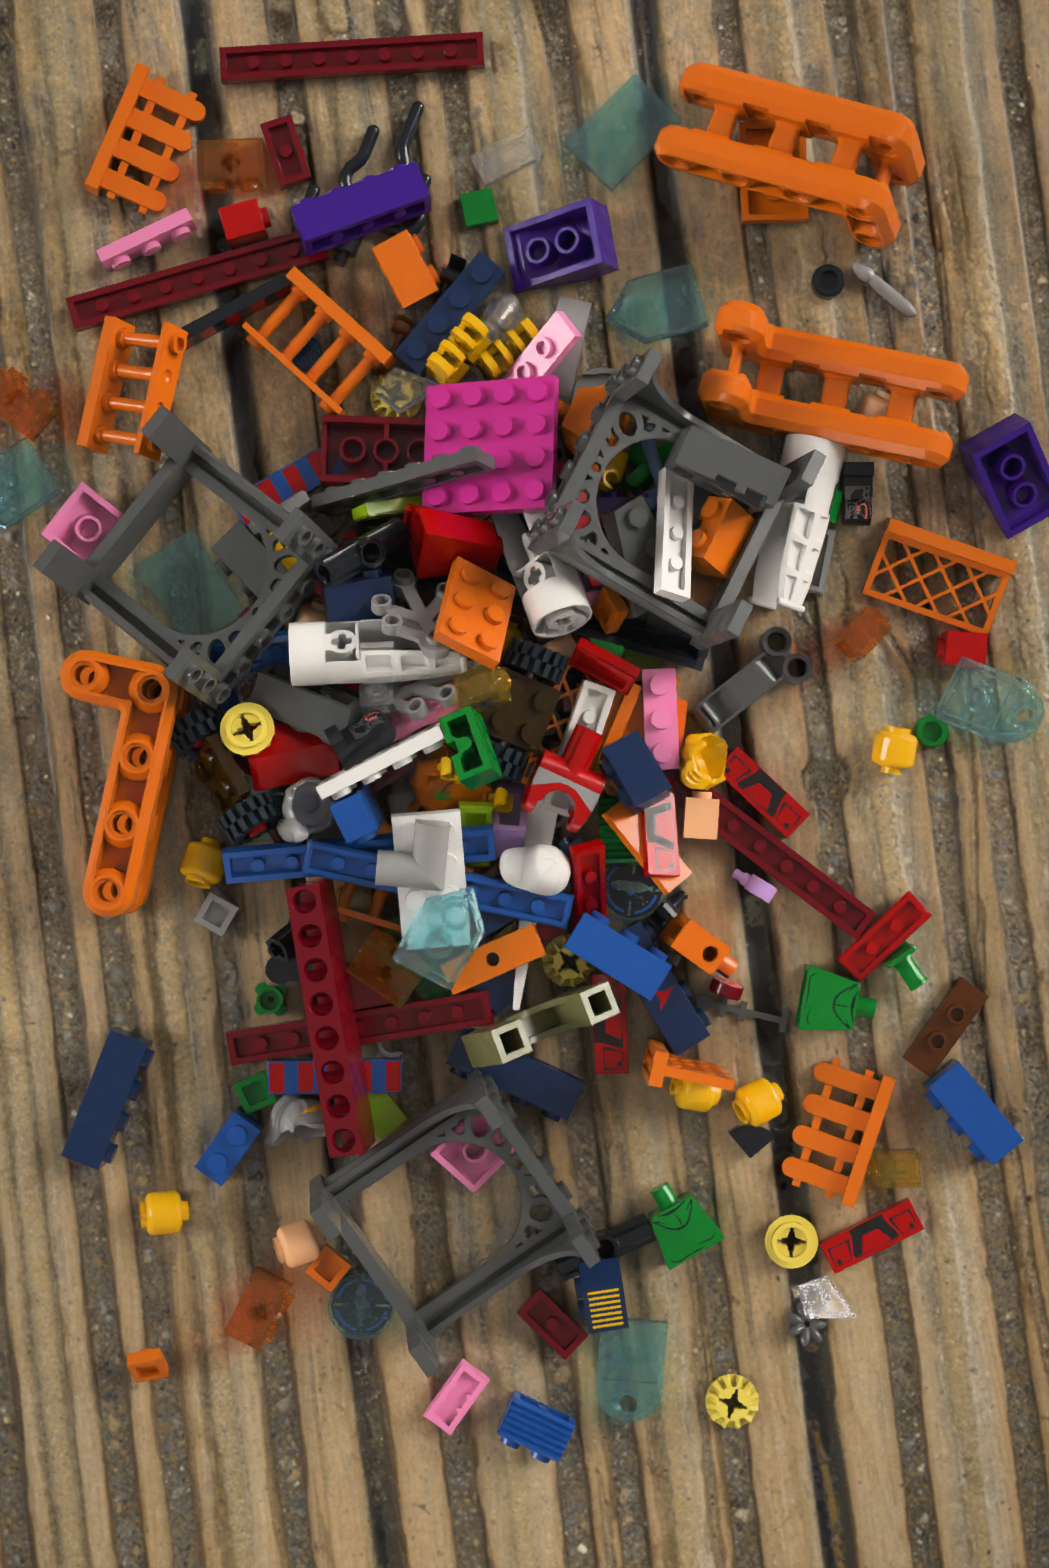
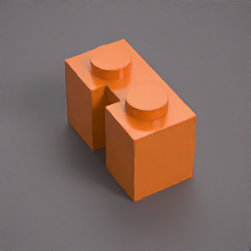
M406 229L371 248L370 251L402 310L439 290L436 285L440 282L439 276L432 264L426 266L420 255V253L424 252V248L416 233L410 236Z
M708 496L697 518L701 525L699 529L692 531L691 565L702 575L727 578L755 519L733 498Z

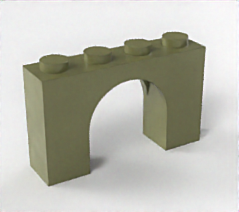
M606 981L571 989L500 1019L493 1024L461 1036L473 1068L500 1065L532 1052L531 1044L567 1030L592 1026L619 1014L620 1011L609 982Z

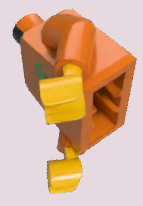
M605 384L591 388H579L572 403L563 400L558 402V421L562 422L563 440L574 457L578 451L574 448L578 437L584 430L588 431L593 422L589 419L590 413L598 401L603 402L608 393L604 391ZM621 413L618 423L621 431L625 434L630 421L633 422V420L626 413ZM611 432V439L606 442L612 447L616 444L617 439ZM593 463L592 470L598 472V465ZM605 469L598 485L600 490L607 492L613 489L607 483L606 475H610L612 481L616 482L620 479V474L617 470Z
M444 743L442 747L432 751L426 759H420L416 764L414 773L410 777L409 782L416 796L407 805L410 812L458 809L459 801L493 802V809L500 813H509L513 808L514 797L508 795L507 790L502 787L496 788L494 791L489 783L470 790L458 779L451 756L458 754V752Z

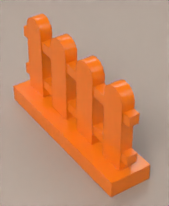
M137 62L87 176L85 188L87 192L99 196L101 189L108 191L106 198L114 201L116 196H119L140 206L138 213L146 216L148 210L153 213H161L165 210L167 200L163 193L157 191L161 180L166 183H174L178 180L180 170L176 163L170 161L174 151L184 154L191 150L193 140L189 133L183 131L187 121L194 124L201 123L205 119L206 110L202 103L196 101L198 94L189 91L188 96L165 86L166 79L158 76L156 81L150 79V68ZM141 99L147 101L143 111L137 109ZM155 106L179 116L175 126L151 116ZM128 129L134 131L130 141L124 139ZM142 136L166 146L162 156L138 146ZM115 159L121 161L117 172L111 169ZM129 166L153 176L149 186L125 176Z
M833 1058L832 1064L823 1061L817 1063L814 1067V1077L818 1081L825 1083L821 1095L810 1093L805 1096L803 1107L808 1113L813 1114L814 1118L811 1127L802 1124L796 1126L793 1130V1140L798 1145L804 1146L800 1158L789 1156L784 1159L782 1171L788 1177L793 1178L791 1185L800 1187L802 1181L825 1189L824 1196L830 1199L836 1193L842 1196L841 1204L854 1208L896 1078L883 1074L880 1081L873 1078L874 1071L866 1069L863 1075L840 1067L842 1060ZM833 1086L857 1094L854 1107L830 1099ZM866 1098L874 1100L871 1112L862 1110ZM822 1118L847 1126L844 1138L819 1130ZM855 1129L864 1132L860 1144L852 1142ZM815 1150L837 1158L833 1170L809 1162L811 1151ZM845 1161L853 1164L849 1176L841 1173Z

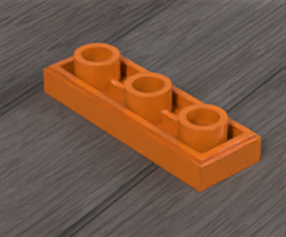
M618 802L601 816L643 867L644 852L641 812L633 815L629 807L624 809L620 802ZM680 857L679 877H650L664 895L668 894L692 874Z
M532 923L443 962L440 966L452 994L456 995L545 956L547 953L535 925ZM491 953H496L499 956V963L496 966L489 962Z

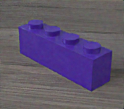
M415 161L409 164H398L391 168L390 171L376 176H365L359 182L346 187H335L327 194L319 197L304 198L290 208L293 223L307 256H311L431 212V197Z

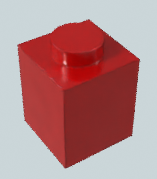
M257 198L218 208L225 236L231 250L269 239L266 228L272 227L267 207L260 208Z
M947 630L941 633V638H937L935 643V657L939 658V666L981 669L985 667L988 633Z

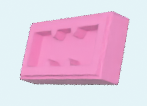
M462 1359L424 1411L423 1416L451 1435L488 1384L490 1377L465 1359Z

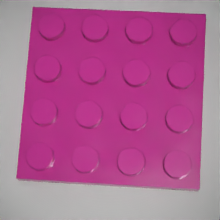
M556 375L427 385L424 462L432 460V457L435 455H450L460 452L462 447L477 446L482 451L495 457V470L423 490L422 506L462 516L547 511L544 503L550 492L556 489L559 379Z

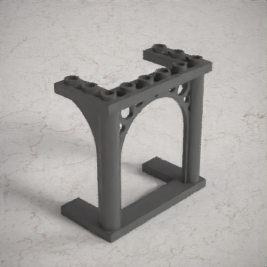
M650 348L641 356L636 354L629 365L625 363L618 374L613 372L604 386V391L608 393L603 402L598 401L590 413L589 419L593 422L589 430H584L578 437L574 448L578 451L573 461L569 459L563 466L559 474L562 482L558 490L553 489L544 503L547 511L543 519L538 518L532 526L528 535L532 540L527 549L538 556L546 551L692 636L689 644L701 651L740 636L754 607L743 599L735 602L784 500L813 486L827 456L814 449L784 466L792 471L776 506L753 513L752 517L755 519V522L728 577L721 578L707 609L690 599L680 603L654 594V578L624 560L611 547L601 529L597 515L596 497L600 478L608 463L622 449L638 442L661 440L675 443L680 431L691 425L704 426L711 430L713 435L732 442L748 451L751 450L686 411L664 391L655 373L663 354ZM621 413L629 415L634 422L635 430L632 436L625 435L619 427L618 419ZM643 418L647 420L645 424H649L654 427L651 432H646L645 430H643ZM611 432L617 439L616 444L612 447L606 442L611 439ZM593 463L598 465V472L592 470ZM579 491H584L587 494L585 504L577 501L582 496V493H579ZM582 513H586L589 517L588 524L582 529H575ZM592 533L596 539L595 544H592L589 538L585 541L580 538Z
M161 405L140 432L169 458L94 552L84 561L53 539L32 566L89 605L91 603L165 664L167 668L163 672L164 675L216 709L219 704L227 700L231 694V689L238 680L250 671L254 660L262 650L271 645L274 635L281 626L291 620L295 614V609L301 601L314 591L319 580L314 569L316 567V560L340 547L300 509L295 507L289 513L211 453L212 450L171 411ZM191 477H194L251 521L261 534L267 552L265 582L253 606L244 616L229 627L205 635H188L168 628L109 580ZM280 541L283 549L275 552V546ZM290 557L297 559V562L288 573L277 572L276 568L281 560ZM277 581H281L273 590V586L275 585V583ZM236 633H239L237 637L233 640V642H231L232 637ZM222 641L225 652L216 663H213L210 655L211 648L215 642ZM203 644L200 653L192 650L196 645Z
M478 1068L466 1075L468 1083L367 1150L364 1155L358 1156L326 1179L320 1173L309 1181L310 1215L329 1241H332L339 1235L343 1237L404 1322L408 1351L427 1378L439 1371L434 1335L530 1270L561 1257H580L585 1261L589 1269L601 1261L597 1252L601 1245L595 1237L596 1233L590 1225L589 1217L581 1206L577 1209L574 1208L569 1200L573 1195L563 1180L558 1183L551 1174L555 1169L545 1154L538 1156L532 1147L537 1143L526 1127L520 1130L514 1121L518 1116L507 1100L502 1103V1097L498 1092L499 1088L489 1073L483 1076ZM479 1114H482L489 1124L488 1130L482 1136L474 1135L471 1130L473 1119ZM464 1118V1131L462 1133L454 1132L452 1128L460 1126L458 1121ZM497 1128H499L498 1134L500 1139L504 1138L502 1144H495L492 1140ZM448 1142H466L482 1146L498 1155L510 1167L518 1181L521 1191V1214L517 1228L509 1242L499 1253L417 1308L343 1204L427 1148ZM512 1147L516 1152L511 1153ZM521 1160L522 1165L520 1167L513 1166L514 1161ZM536 1185V1191L546 1195L531 1196L528 1189L530 1186ZM546 1204L552 1208L553 1213L549 1218L536 1219L529 1214V1210L533 1205ZM528 1225L540 1229L537 1232L533 1229L528 1236L524 1233L525 1227Z

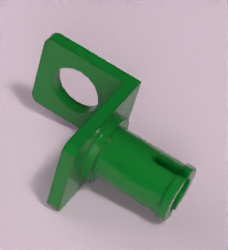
M905 940L881 964L888 968L895 967L909 990L913 991L923 985L928 978L922 973L911 956L917 950L916 946Z

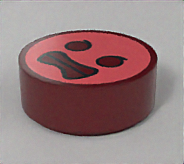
M713 976L709 985V989L713 993L736 1001L740 1000L744 990L743 986L718 976Z

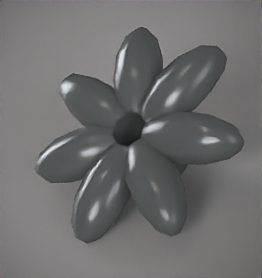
M799 1302L796 1305L797 1314H786L787 1319L795 1324L791 1327L788 1334L790 1336L800 1334L801 1344L804 1347L808 1345L810 1337L817 1343L822 1342V1337L817 1329L825 1328L827 1324L822 1320H814L817 1316L818 1308L812 1307L807 1312L804 1305Z

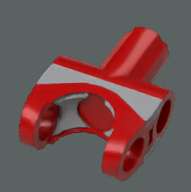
M576 723L562 756L544 748L537 757L529 774L521 801V809L531 813L538 800L541 801L546 794L551 791H562L569 801V817L566 823V830L572 833L578 832L595 808L606 782L605 776L589 769L604 736Z

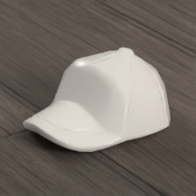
M535 844L530 847L510 848L505 850L500 856V874L503 880L513 887L539 895L552 896L560 893L568 884L571 874L569 858L562 850L555 846Z

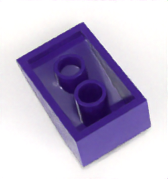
M591 197L503 228L514 292L516 293L587 281L619 270L607 206Z
M1013 413L957 445L969 475L1007 539L1049 516V465L1031 422Z

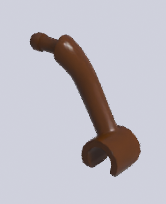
M400 314L397 315L390 330L397 334L389 350L394 357V352L410 334L413 325L411 319ZM382 364L377 368L374 366L370 370L371 380L378 381L379 375L384 374L388 369Z

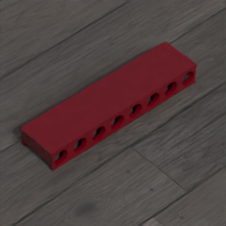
M322 415L320 486L341 487L351 484V481L354 479L375 477L381 471L402 469L408 463H423L425 418ZM558 423L557 461L574 458V455L566 447L563 440L562 423ZM351 445L358 458H347L344 455L345 449ZM341 455L344 463L351 466V468L338 475H332Z
M328 878L300 882L296 887L286 888L285 892L329 1158L357 1154L362 1156L376 1139L333 879ZM300 893L302 903L296 904V897ZM306 930L307 937L302 938L301 933ZM308 964H312V971H307ZM314 998L318 999V1004L313 1005ZM320 1031H323L324 1038H318ZM325 1065H329V1071L324 1072ZM332 1098H334L335 1105H329ZM337 1132H340L341 1144L343 1145L341 1148L335 1142Z

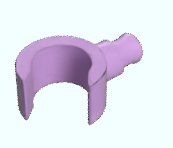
M738 868L732 874V878L738 880L739 884L744 886V889L767 903H770L778 890L758 876L750 875L747 872L744 873Z

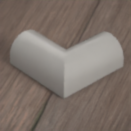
M415 819L412 852L378 849L374 885L444 891L450 822Z

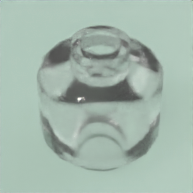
M491 293L475 313V316L489 329L486 337L492 342H495L497 339L501 342L508 341L509 338L506 333L510 329H517L519 323L524 320V312L520 306L521 303L512 293Z

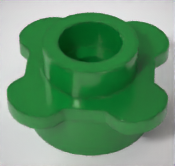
M265 982L259 983L255 988V992L258 994L256 998L257 1003L254 1005L255 1012L258 1015H264L265 1013H274L276 1016L284 1015L287 1011V1006L285 1005V995L288 993L287 986L285 984L269 986ZM269 996L274 997L273 1002L268 1001Z

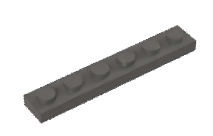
M465 446L460 449V452L450 455H435L432 457V460L423 463H408L404 468L396 471H381L377 476L369 479L359 478L352 480L351 484L345 486L327 487L324 490L325 492L311 495V507L333 517L350 512L351 509L365 503L396 499L495 470V457L482 451L477 446Z

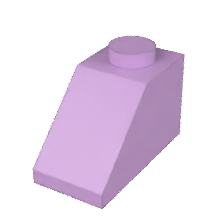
M496 782L495 789L502 787L507 790L508 795L514 797L511 812L500 813L493 809L492 824L497 858H500L501 854L507 849L525 846L527 811L521 809V801L526 784Z

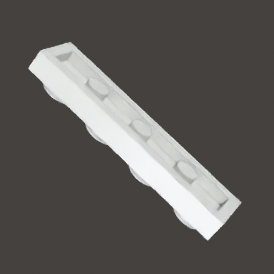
M664 467L658 471L654 594L683 603L690 599L694 483Z
M582 679L557 753L558 755L562 756L576 723L602 735L616 690ZM551 791L543 797L540 808L569 817V801L562 791Z

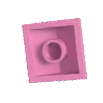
M81 482L40 534L51 542L53 539L57 540L86 561L122 517L123 513L84 482Z
M479 1114L473 1119L471 1130L474 1135L482 1136L488 1130L489 1124L484 1116ZM464 1118L458 1121L460 1126L452 1128L454 1132L462 1133L464 1131ZM497 1128L492 1140L495 1144H502L504 1138L500 1139L498 1134L499 1128ZM466 1142L442 1143L433 1146L428 1151L437 1162L473 1193L505 1163L492 1151ZM512 1147L511 1153L516 1152Z

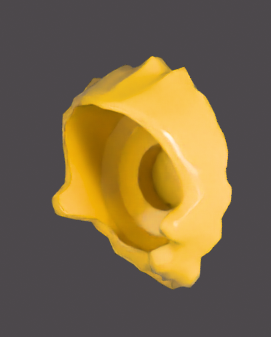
M712 733L690 734L685 738V744L680 750L679 776L681 782L686 787L695 790H709L726 780L724 776L728 753L726 741Z

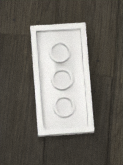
M439 721L392 744L346 771L343 769L327 777L315 787L322 800L329 796H332L333 800H337L352 792V789L357 787L356 782L362 780L363 784L367 785L382 777V774L387 772L386 767L392 765L394 770L399 769L412 762V759L417 757L416 752L423 750L426 755L442 747L446 741Z
M460 808L391 814L394 851L412 852L415 819L450 822L444 891L397 887L403 950L471 944Z

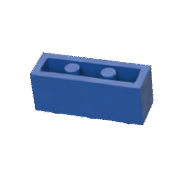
M593 910L591 915L584 911L563 947L651 1001L672 968V965L666 962L669 955L651 945L649 950H646L637 944L640 939L638 936L625 928H622L620 933L608 926L611 920L596 910Z
M952 1058L934 1073L931 1078L922 1083L928 1090L924 1095L937 1111L941 1107L949 1116L946 1123L958 1136L964 1134L971 1142L967 1148L979 1162L985 1159L991 1165H995L1024 1140L959 1061Z

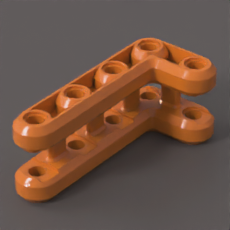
M696 62L684 69L678 84L681 97L688 104L693 103L697 106L713 110V115L706 131L697 128L688 129L672 124L662 128L654 144V150L660 162L682 172L836 214L845 219L851 236L863 245L882 249L895 242L901 223L888 185L893 183L909 187L919 181L925 167L922 148L912 120L900 113L709 63ZM737 121H755L773 126L774 131L768 146L764 147L756 144L751 146L731 140ZM799 136L810 139L815 137L835 143L836 149L830 164L819 161L814 163L793 157V151ZM862 153L871 159L876 174L875 180L858 175L855 171Z
M730 300L719 307L714 329L723 354L730 358L727 371L711 367L702 374L698 395L703 410L710 421L728 427L786 438L788 434L817 436L839 443L848 452L925 468L937 469L950 460L954 443L949 433L945 430L943 433L917 426L918 423L912 422L917 398L925 400V397L952 401L953 404L966 395L970 378L962 365L947 360L777 327L769 324L761 307L745 301ZM742 360L755 362V365L759 366L754 389L748 377L742 372L739 374ZM794 371L819 375L821 379H825L819 403L811 402L807 404L785 399V396L780 395L785 372L794 373ZM864 384L883 388L885 392L891 393L885 417L877 415V418L851 413L850 409H845L851 385L859 386Z
M79 650L71 653L61 666L60 681L63 689L71 697L80 701L121 712L83 884V898L86 906L99 916L116 917L138 911L145 904L149 896L179 759L171 743V737L175 722L182 720L183 716L189 713L191 693L164 675L163 672L166 668L161 665L93 650ZM162 688V692H161L160 696L158 697V693H159L160 689ZM147 754V760L144 763V757Z

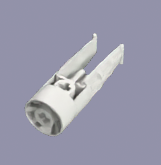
M788 434L786 436L780 465L785 466L814 449L827 457L813 486L784 500L758 553L753 596L748 597L747 601L749 603L772 611L776 610L777 604L801 613L805 611V607L802 604L807 595L830 519V505L835 485L839 481L846 448L837 442L806 434Z
M546 511L523 513L529 531L538 518L543 519ZM519 513L492 515L497 534L503 540V553L507 565L514 578L534 635L540 638H555L571 633L585 625L593 612L576 568L547 551L538 556L527 548L532 538L528 536L529 533H527Z
M382 619L289 623V665L292 686L390 683L441 678L459 674L461 679H467V656L456 651H450L449 655L443 659L427 658L423 655L422 650H418L420 649L419 643L398 636L385 635L382 632ZM402 621L404 626L421 630L417 625ZM405 648H414V649H416V650H402V649H405Z

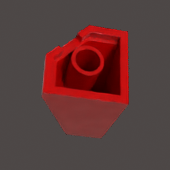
M406 504L403 523L408 526L412 536L408 547L418 579L448 576L451 563L457 556L486 571L496 570L499 556H503L504 544L502 537L497 536L492 522L420 505Z
M277 719L274 720L275 735H273L270 742V747H266L258 755H248L254 791L293 784L309 776L319 778L333 775L343 768L330 744L323 742L320 737L311 733L295 731L289 724ZM250 725L251 731H253L254 729L257 728V725H256V726H251V725Z

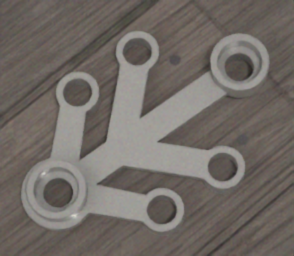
M407 568L395 570L391 576L394 597L405 599L410 610L393 605L392 598L387 594L374 595L371 598V611L375 615L383 616L382 632L388 636H398L419 643L423 655L427 658L437 660L447 657L451 648L433 640L436 627L434 621L439 615L447 582H441L436 586V597L426 608L417 593V578L414 573ZM402 621L417 625L421 630L404 626Z
M467 657V674L470 678L475 680L481 679L491 672L492 669ZM460 674L423 679L406 685L403 682H390L387 687L378 688L372 693L368 700V709L370 711H383L388 718L398 712L410 716L414 721L422 720L429 712V708L422 698L439 702L445 708L453 707L459 702L460 694L454 685L446 684L441 688L435 686L460 676ZM413 695H414V696H418V697H416V698L411 699L410 701L404 700V699L409 698V697H411V696H413Z

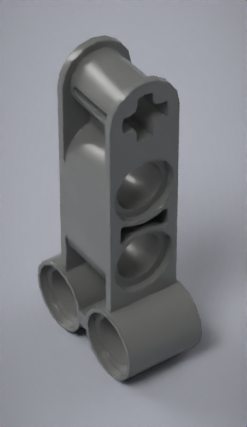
M772 627L765 631L760 638L759 648L762 654L691 708L686 715L690 714L705 733L714 734L781 680L792 685L807 680L813 670L812 662L805 654H791L789 652L792 645L790 633L783 627ZM777 634L782 637L784 646L781 651H773L768 647L767 638L769 635ZM791 660H798L803 664L804 673L801 677L796 678L789 674L788 664ZM700 708L705 712V714H706V715L708 716V718L712 721V723L714 724V726H713V725L711 724V722L707 719V717L703 714V712L700 710Z

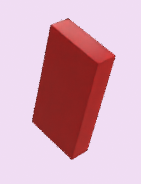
M583 637L580 638L568 663L628 696L641 671L640 668Z

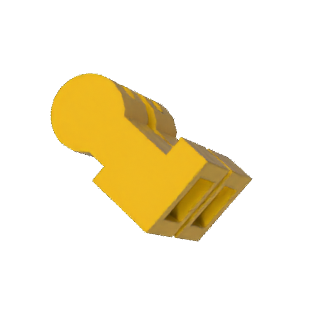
M466 312L461 318L459 326H454L450 331L449 341L443 339L439 344L438 350L432 352L427 358L426 373L439 384L462 383L471 372V368L464 361L475 367L480 362L477 355L484 349L489 350L493 346V342L486 337L489 332L487 326L475 315Z
M526 317L519 323L517 329H510L506 333L509 338L506 346L497 339L489 350L484 349L477 355L480 363H478L479 368L489 380H501L539 333L531 320Z

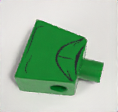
M805 964L794 1026L802 1030H852L855 1016L869 1019L874 1018L876 999L860 997V983Z
M664 1182L651 1190V1194L659 1207L648 1213L669 1270L725 1239L720 1228L689 1191L676 1197L668 1182Z

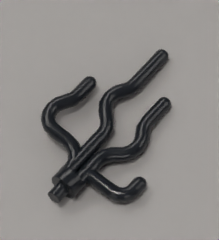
M415 101L412 104L396 146L397 164L411 163L409 148L425 108L421 101ZM373 124L368 126L357 154L347 161L340 171L339 186L346 187L352 185L353 175L366 165L379 136L380 130L378 126ZM424 173L422 177L429 190L432 179L430 175ZM310 185L304 198L319 197L320 188L317 185ZM423 214L412 218L411 223L406 226L396 224L377 232L393 237L407 229L410 236L414 233L417 235L425 225L427 215ZM365 236L333 247L332 249L336 252L333 263L337 266L345 267L348 258L356 257Z

